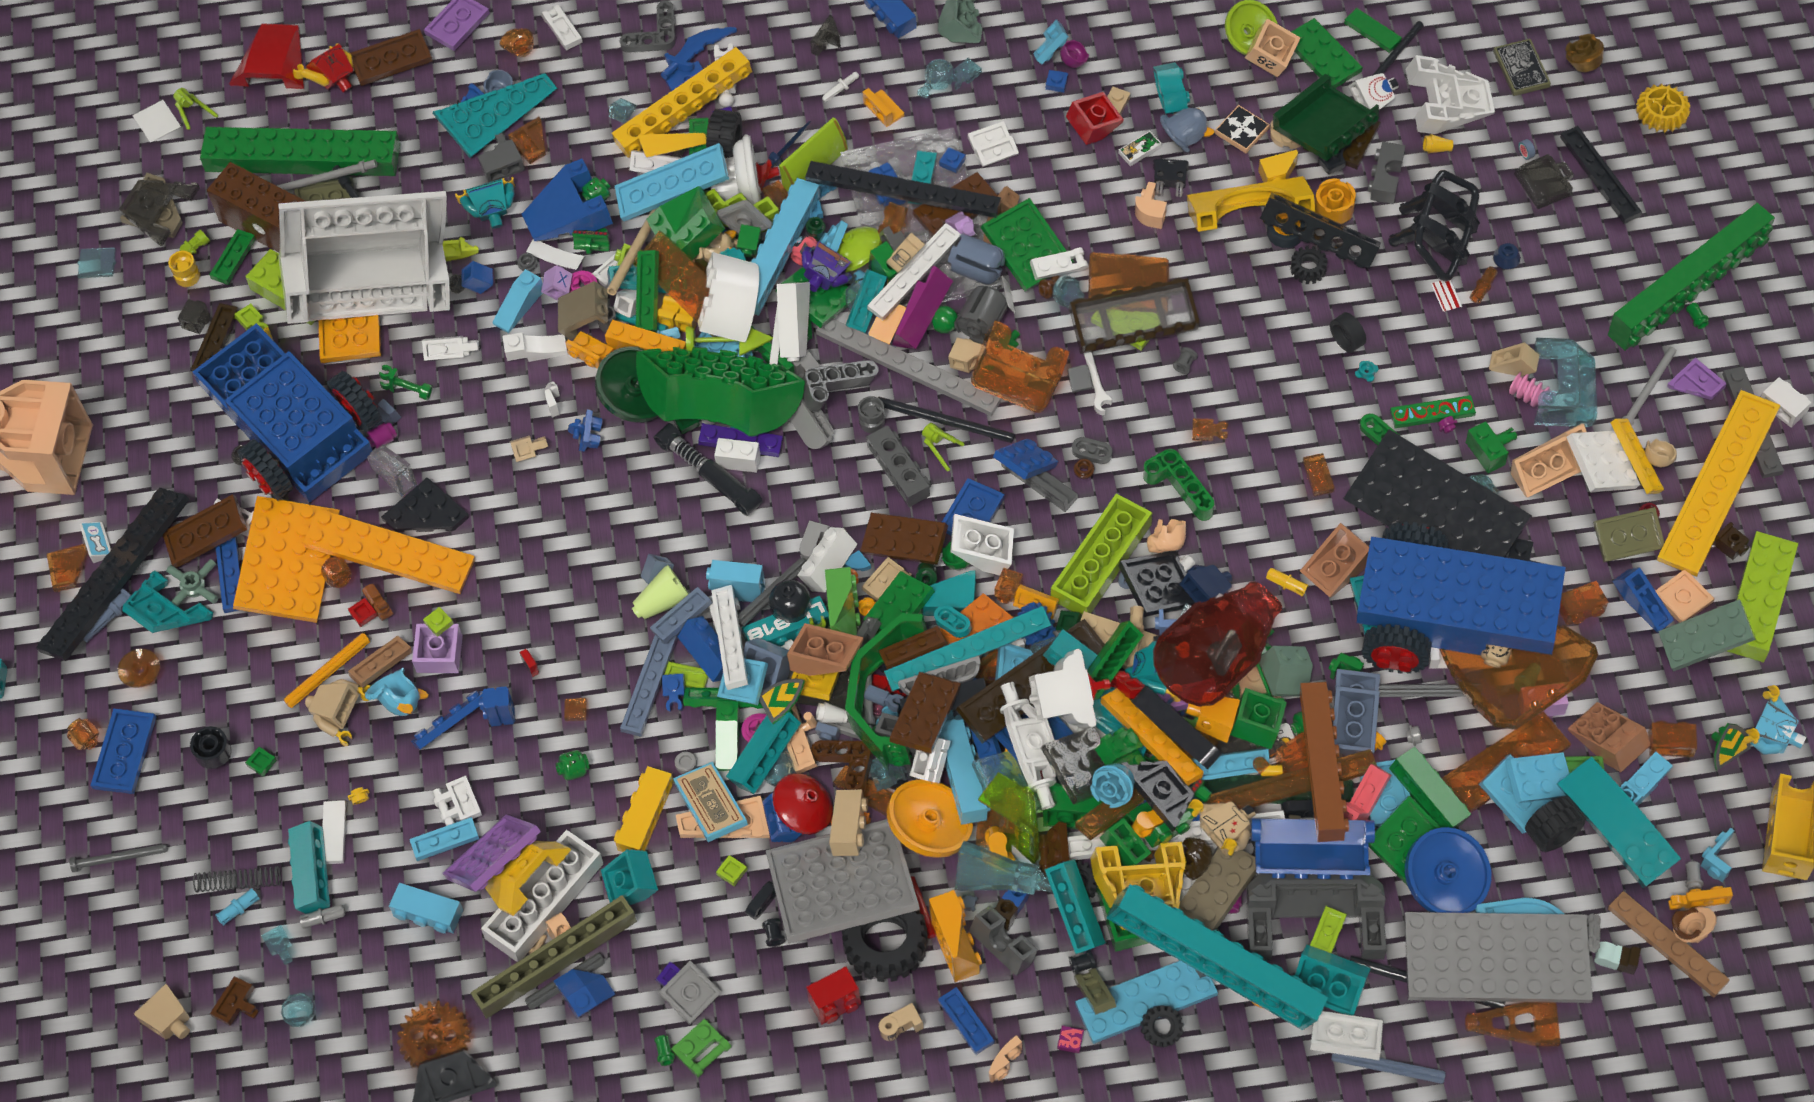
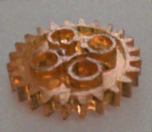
M428 1001L427 1008L419 1004L420 1011L417 1012L411 1009L413 1016H404L407 1024L400 1023V1027L404 1031L397 1032L399 1038H402L397 1041V1044L401 1047L399 1051L401 1055H405L403 1058L406 1062L410 1061L412 1068L419 1065V1062L460 1049L468 1051L469 1049L465 1043L471 1042L470 1037L467 1036L471 1033V1030L467 1027L469 1025L467 1019H463L465 1017L463 1012L458 1013L456 1006L450 1009L448 1002L443 1007L440 1001H437L435 1006H432L431 1002ZM435 1019H442L439 1024L431 1025ZM417 1033H424L420 1039H413ZM448 1035H455L453 1040L445 1041ZM437 1049L435 1054L427 1055L429 1050Z

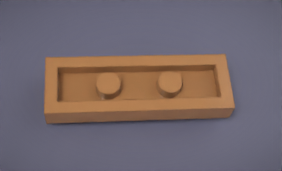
M397 635L348 671L349 676L359 686L364 688L412 653V649Z

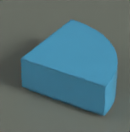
M859 550L850 555L843 565L845 568L850 567L854 570L867 571L871 569V564Z

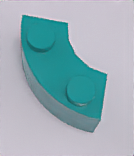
M1175 62L1154 66L1153 72L1156 88L1165 114L1188 108L1187 103H1190V95L1182 83V79H1184L1182 68H1179Z

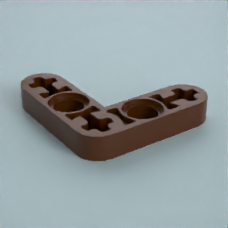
M819 740L812 744L811 751L817 762L849 763L844 782L846 790H862L863 793L865 792L873 753L862 741ZM847 749L846 753L837 754L838 750ZM858 766L864 767V769L860 772L854 771V769Z

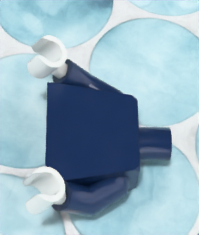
M1184 556L1179 563L1184 566V571L1187 574L1180 583L1181 587L1205 614L1215 606L1220 610H1225L1230 599L1229 591L1232 588V575L1228 571L1221 573L1215 565H1195L1191 556Z

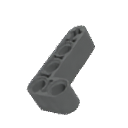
M866 360L808 369L802 377L805 381L803 399L806 407L814 412L820 411L828 399V391L870 385L878 373V366L873 361Z

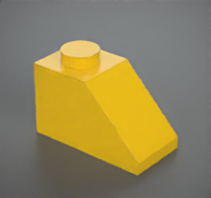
M1293 150L1260 159L1259 173L1263 182L1288 179L1297 165L1298 151Z

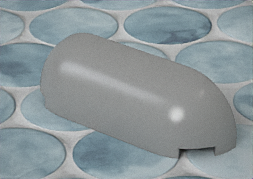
M802 397L801 403L790 418V421L809 448H823L832 441L834 430L822 410L817 412L809 410Z
M976 656L925 673L961 684L972 681L977 676L980 668V658ZM918 675L898 681L900 689L909 696Z

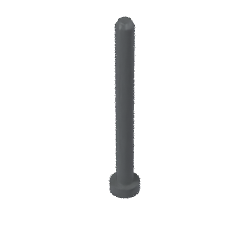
M162 844L78 860L76 857H71L69 863L71 872L74 873L83 867L165 853L168 851V847Z

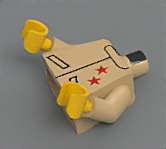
M339 679L330 684L320 685L315 696H308L306 698L305 705L313 715V721L322 731L332 737L337 736L341 745L348 746V743L343 741L342 738L348 736L352 739L351 733L349 731L341 732L339 728H344L359 694L363 701H369L365 698L364 693L370 688V685L362 688L358 687L359 684Z
M1198 799L1191 801L1188 808L1194 809L1191 813L1192 816L1196 817L1200 814V827L1225 856H1232L1234 852L1246 848L1251 836V823L1249 819L1256 815L1254 809L1249 804L1239 810L1233 802L1226 804H1203Z

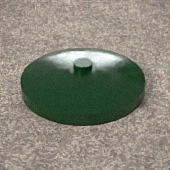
M634 346L616 349L601 361L595 375V389L603 406L613 415L630 422H648L657 419L659 416L651 410L641 392L636 370V352L643 351L644 349Z

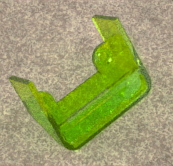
M998 772L978 798V801L995 811L980 831V835L985 837L986 830L992 826L1000 827L1007 838L1006 851H1011L1012 853L1013 845L1034 865L1039 859V832L1034 792L1030 788L1022 787Z

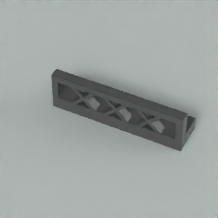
M1001 463L1004 469L1064 512L1078 498L1076 492L1048 472H1043L1024 480Z

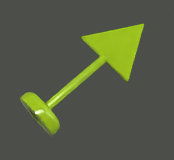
M686 326V350L692 351V348L696 347V343L736 341L724 337L696 338L695 329L692 326ZM750 328L746 342L739 341V356L772 341L773 337Z

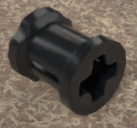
M779 918L768 919L762 923V929L766 932V945L768 947H776L786 941L785 936L781 932V920Z
M1087 950L1086 954L1074 958L1072 956L1068 957L1074 975H1078L1079 972L1090 968H1097L1090 950Z

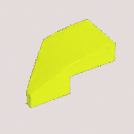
M462 237L459 240L443 241L442 244L446 261L462 259L478 253V247H473L466 243Z

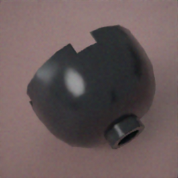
M796 580L781 581L774 586L769 596L771 613L776 619L779 618L786 623H794L804 619L809 609H811L812 604L809 591L804 584Z

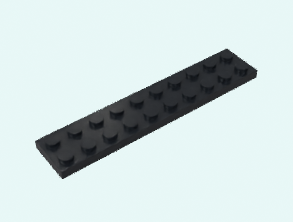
M159 488L153 494L136 519L128 526L122 537L117 540L112 550L104 557L102 563L91 574V577L84 586L80 588L78 594L66 606L61 616L54 622L47 634L42 637L36 647L40 653L67 661L190 499L185 494Z

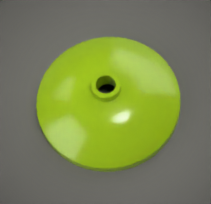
M1255 0L1240 1L1229 10L1225 19V32L1229 42L1238 52L1244 55L1247 54L1258 29L1267 18L1277 24L1271 10Z
M862 226L844 233L837 253L851 261L845 272L856 270L869 262L870 251L882 244L877 229Z

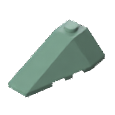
M946 0L938 24V32L941 36L946 37L951 42L979 43L981 41L982 26L977 21L979 11L975 9V0Z

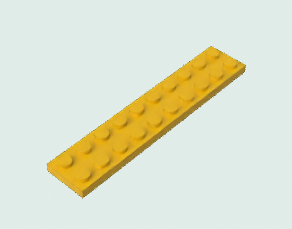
M1743 390L1740 391L1658 555L1657 561L1681 571L1685 570L1696 577L1698 576L1780 409L1779 404Z

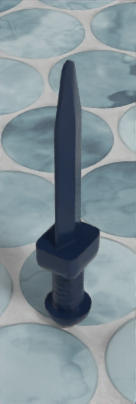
M811 121L806 123L777 154L773 151L769 155V159L772 162L771 168L775 165L779 166L783 162L780 157L802 135Z

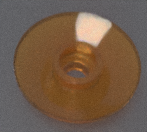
M147 649L130 651L120 660L118 665L120 680L125 685L133 688L149 685L156 679L160 671L158 657Z

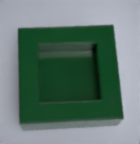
M698 419L673 420L682 435L700 426Z
M1061 610L1055 630L1058 633L1062 629L1065 631L1069 630L1080 622L1082 614L1080 612Z

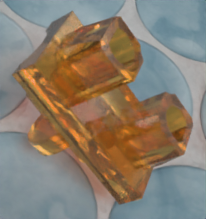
M889 202V205L885 206L883 212L885 215L884 221L879 225L877 232L880 233L887 226L891 228L894 234L901 231L902 227L906 228L907 223L904 221L908 208Z

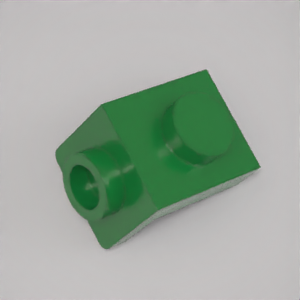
M1340 653L1338 658H1333L1328 669L1331 670L1330 678L1335 679L1337 669L1362 672L1364 663L1357 657Z

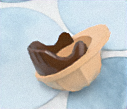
M1692 907L1685 911H1676L1672 916L1673 931L1676 937L1683 942L1699 943L1714 929L1717 918L1711 909L1704 907Z

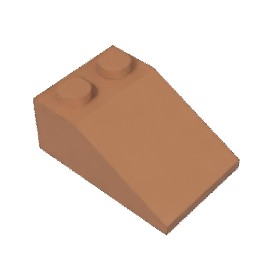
M1340 523L1302 567L1300 572L1332 598L1349 583L1350 578L1356 577L1366 568L1369 545L1348 527Z
M805 623L787 653L790 671L809 676L847 671L864 639L860 636Z

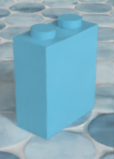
M712 560L711 567L707 568L706 580H709V590L732 585L735 598H738V601L753 602L765 590L766 584L762 565Z

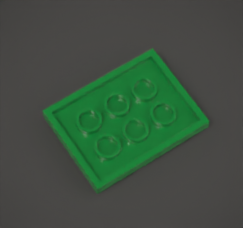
M1030 198L1003 212L996 218L987 221L980 227L991 244L1004 251L1005 264L1024 292L1040 284V281L1043 280H1035L1030 265L1031 259L1067 252Z

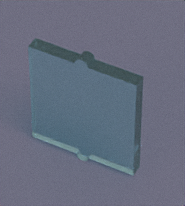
M81 249L80 260L77 262L79 266L78 278L113 277L114 265L116 264V249Z

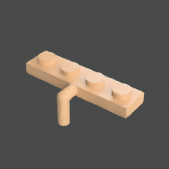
M794 704L791 708L793 710L792 715L801 724L786 746L795 772L803 773L817 767L806 735V731L817 726V721L810 712H806L804 714L806 722L802 724L796 704Z

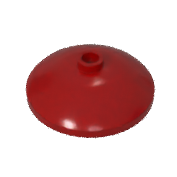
M795 773L783 777L776 784L772 798L773 806L778 817L787 827L801 834H816L828 826L833 816V803L828 791L819 781L808 775Z

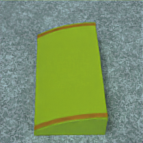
M834 117L779 165L782 186L786 192L789 191L791 185H794L797 178L806 180L805 176L811 161L831 165L848 149L843 131Z

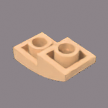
M1017 1035L1000 1050L989 1070V1080L991 1083L1005 1078L1010 1070V1062L1008 1060H1014L1021 1054L1022 1041Z

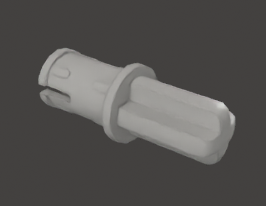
M337 905L323 910L319 908L318 911L300 915L302 928L305 929L317 924L325 925L327 921L344 917L345 910L343 905Z

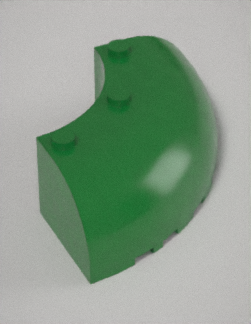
M673 347V351L661 352V348L636 352V370L641 392L651 410L663 421L677 419L708 420L732 426L748 436H757L758 434L772 431L787 422L799 407L803 397L805 381L789 370L786 372L779 370V365L763 363V359L749 355L748 358L739 357L738 352L720 350V353L708 352V348L693 347L692 351Z

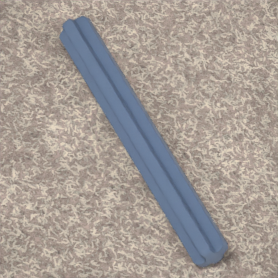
M1332 1053L1331 1059L1334 1062L1441 1084L1445 1080V1072L1382 1058L1375 1060Z

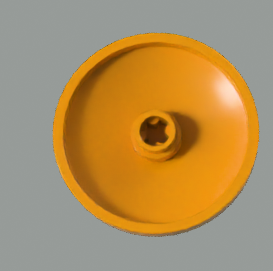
M922 779L908 781L894 791L888 802L887 820L893 834L903 845L918 854L928 857L953 855L965 846L971 836L973 823L961 825L952 790L942 783Z

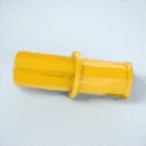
M1270 568L1266 575L1268 580L1282 586L1283 590L1288 589L1303 597L1308 587V584L1293 578L1291 574L1288 576L1274 568Z

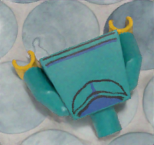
M511 177L509 182L502 178L466 190L464 189L463 195L458 196L456 193L455 196L458 203L473 217H479L481 221L489 220L492 229L503 226L500 216L507 214V209L511 207L515 195L514 178Z
M1164 640L1153 641L1146 648L1134 654L1133 666L1126 668L1125 672L1130 675L1131 679L1137 678L1155 693L1165 695V693L1170 694V697H1173L1175 702L1181 701L1180 696L1174 693L1183 694L1181 687L1173 685L1169 688L1167 685L1172 683L1175 653L1179 658L1187 657V644L1184 641H1178L1175 645Z

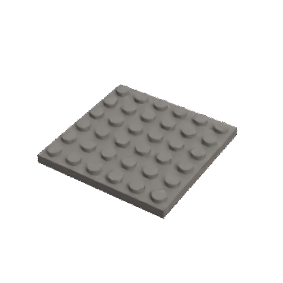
M887 819L866 824V828L862 829L864 845L860 847L859 856H833L829 844L830 834L766 850L788 944L920 910L901 843L893 834Z

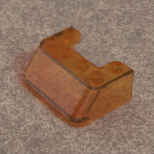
M995 320L983 340L971 375L972 384L980 390L1036 413L1043 412L1048 406L1062 377L1069 351L1060 347H1053L1048 351L1045 360L1008 345L1011 338L1010 328Z

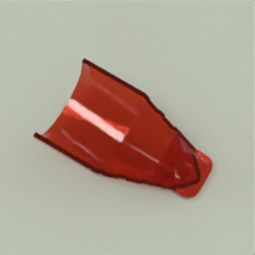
M1255 581L1249 582L1244 588L1225 593L1221 597H1212L1202 603L1200 601L1196 602L1159 636L1155 644L1153 661L1159 679L1170 693L1185 703L1199 707L1214 705L1223 699L1260 662L1261 654L1266 646L1265 642L1270 634L1274 620L1282 610L1281 602L1263 585Z

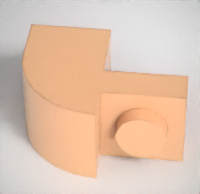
M1148 182L1146 189H1142L1141 197L1136 196L1135 215L1142 224L1162 229L1166 216L1167 202L1154 200L1156 183Z

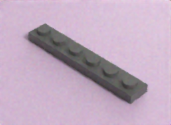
M1744 366L1723 371L1722 375L1733 404L1741 390L1754 395ZM1769 432L1755 458L1762 479L1782 475L1784 472Z

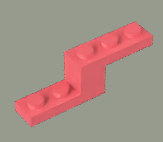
M1370 764L1351 801L1346 802V813H1343L1344 819L1368 820L1392 775L1378 766Z

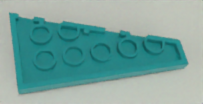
M544 73L526 79L523 82L482 94L441 110L433 111L432 114L468 157L471 158L494 140L495 135L504 132L553 93L557 87Z

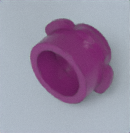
M1453 416L1438 422L1439 431H1444L1445 434L1456 429L1455 424L1458 421L1454 420Z

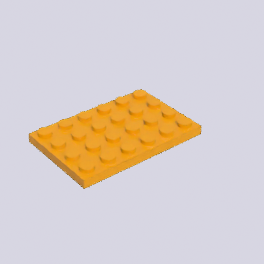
M257 496L233 609L317 623L331 555L303 547V541L318 509L338 515L340 510L285 500L277 501L274 498Z

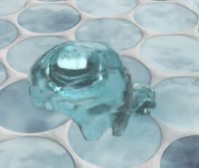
M935 59L929 62L925 68L924 76L926 83L918 90L917 95L927 98L931 89L943 90L947 88L949 80L952 81L954 77L953 65L944 59Z

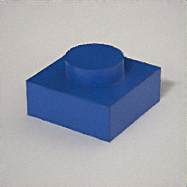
M1049 70L1045 90L1064 93L1068 73Z
M948 147L939 161V166L957 173L966 160V155Z

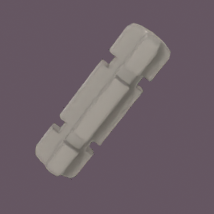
M1590 914L1587 918L1589 952L1592 951L1593 953L1598 952L1600 948L1599 924H1601V918L1599 915Z

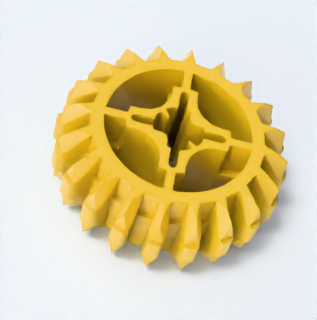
M1662 83L1659 87L1655 84L1651 88L1647 87L1640 94L1636 103L1638 120H1642L1643 125L1648 124L1649 130L1655 128L1656 132L1663 130L1665 133L1667 129L1671 132L1675 128L1680 129L1690 114L1688 96H1684L1683 91L1678 92L1677 87L1671 88L1670 84L1667 87L1663 86Z

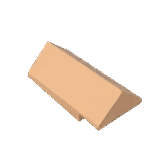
M1583 423L1512 460L1511 475L1525 497L1528 498L1581 472L1567 436L1571 433L1586 432Z

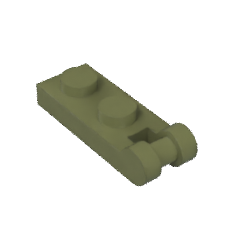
M1095 968L1088 970L1086 974L1074 975L1077 987L1080 988L1095 1015L1117 1007L1115 999Z

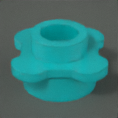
M1361 361L1359 369L1355 371V376L1372 382L1374 381L1375 373L1378 372V366L1374 365L1371 361Z

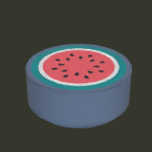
M1528 139L1519 142L1518 147L1522 157L1525 160L1533 158L1535 156V148L1532 142Z

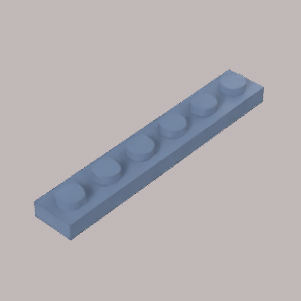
M679 633L666 644L656 635L654 636L621 724V732L639 737L642 736L662 682V675L665 674Z

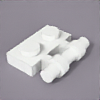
M466 776L447 783L448 792L442 794L440 788L433 790L435 797L433 801L435 806L439 807L441 812L440 818L446 826L454 824V818L458 816L462 821L470 817L474 819L482 815ZM452 800L455 808L449 810L447 802Z

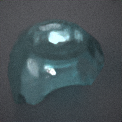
M1068 275L1060 277L1053 286L1052 294L1055 302L1069 309V304L1074 299L1084 298L1085 294L1079 288V281Z
M786 750L781 753L765 777L767 784L776 786L783 777L795 774L793 760Z

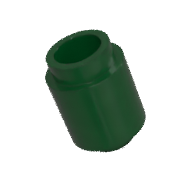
M920 563L916 569V579L929 586L935 584L937 580L936 566L934 564Z

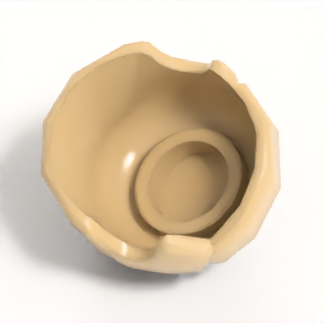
M1656 438L1651 443L1649 440L1647 441L1645 455L1651 465L1666 467L1674 463L1677 458V451L1672 444L1666 441H1659Z

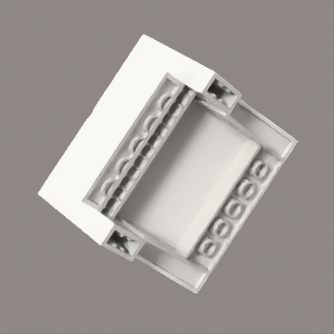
M446 191L279 203V265L287 323L427 311V299L430 312L450 310L449 276L442 245L446 224Z

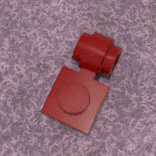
M1118 671L1110 682L1111 687L1120 690L1130 699H1134L1145 686L1137 678L1131 679L1130 675L1124 671Z

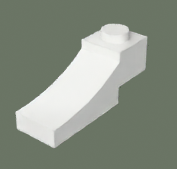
M522 332L503 336L507 361L527 358L528 362L568 355L564 335L530 336L523 335Z

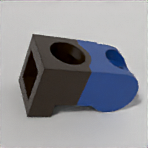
M1014 884L1005 892L994 908L1006 919L1004 929L1007 931L1012 927L1013 921L1024 907L1029 896L1028 892Z

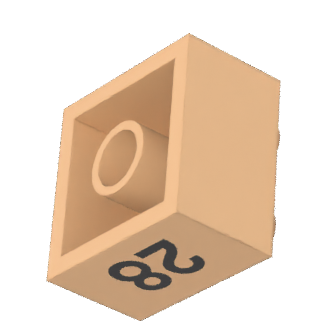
M1267 18L1258 29L1245 59L1278 77L1287 67L1300 37Z

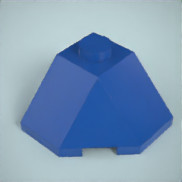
M571 969L553 981L577 1019L615 995L605 977L599 974Z

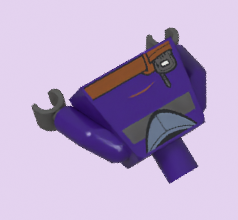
M820 241L816 247L813 246L812 248L808 247L804 242L800 253L802 254V267L805 269L804 277L809 279L810 291L816 292L819 287L828 290L831 286L836 288L844 284H851L857 277L849 272H845L851 263L848 259Z

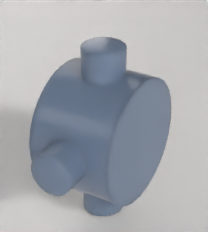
M963 895L965 910L974 912L976 910L977 897Z

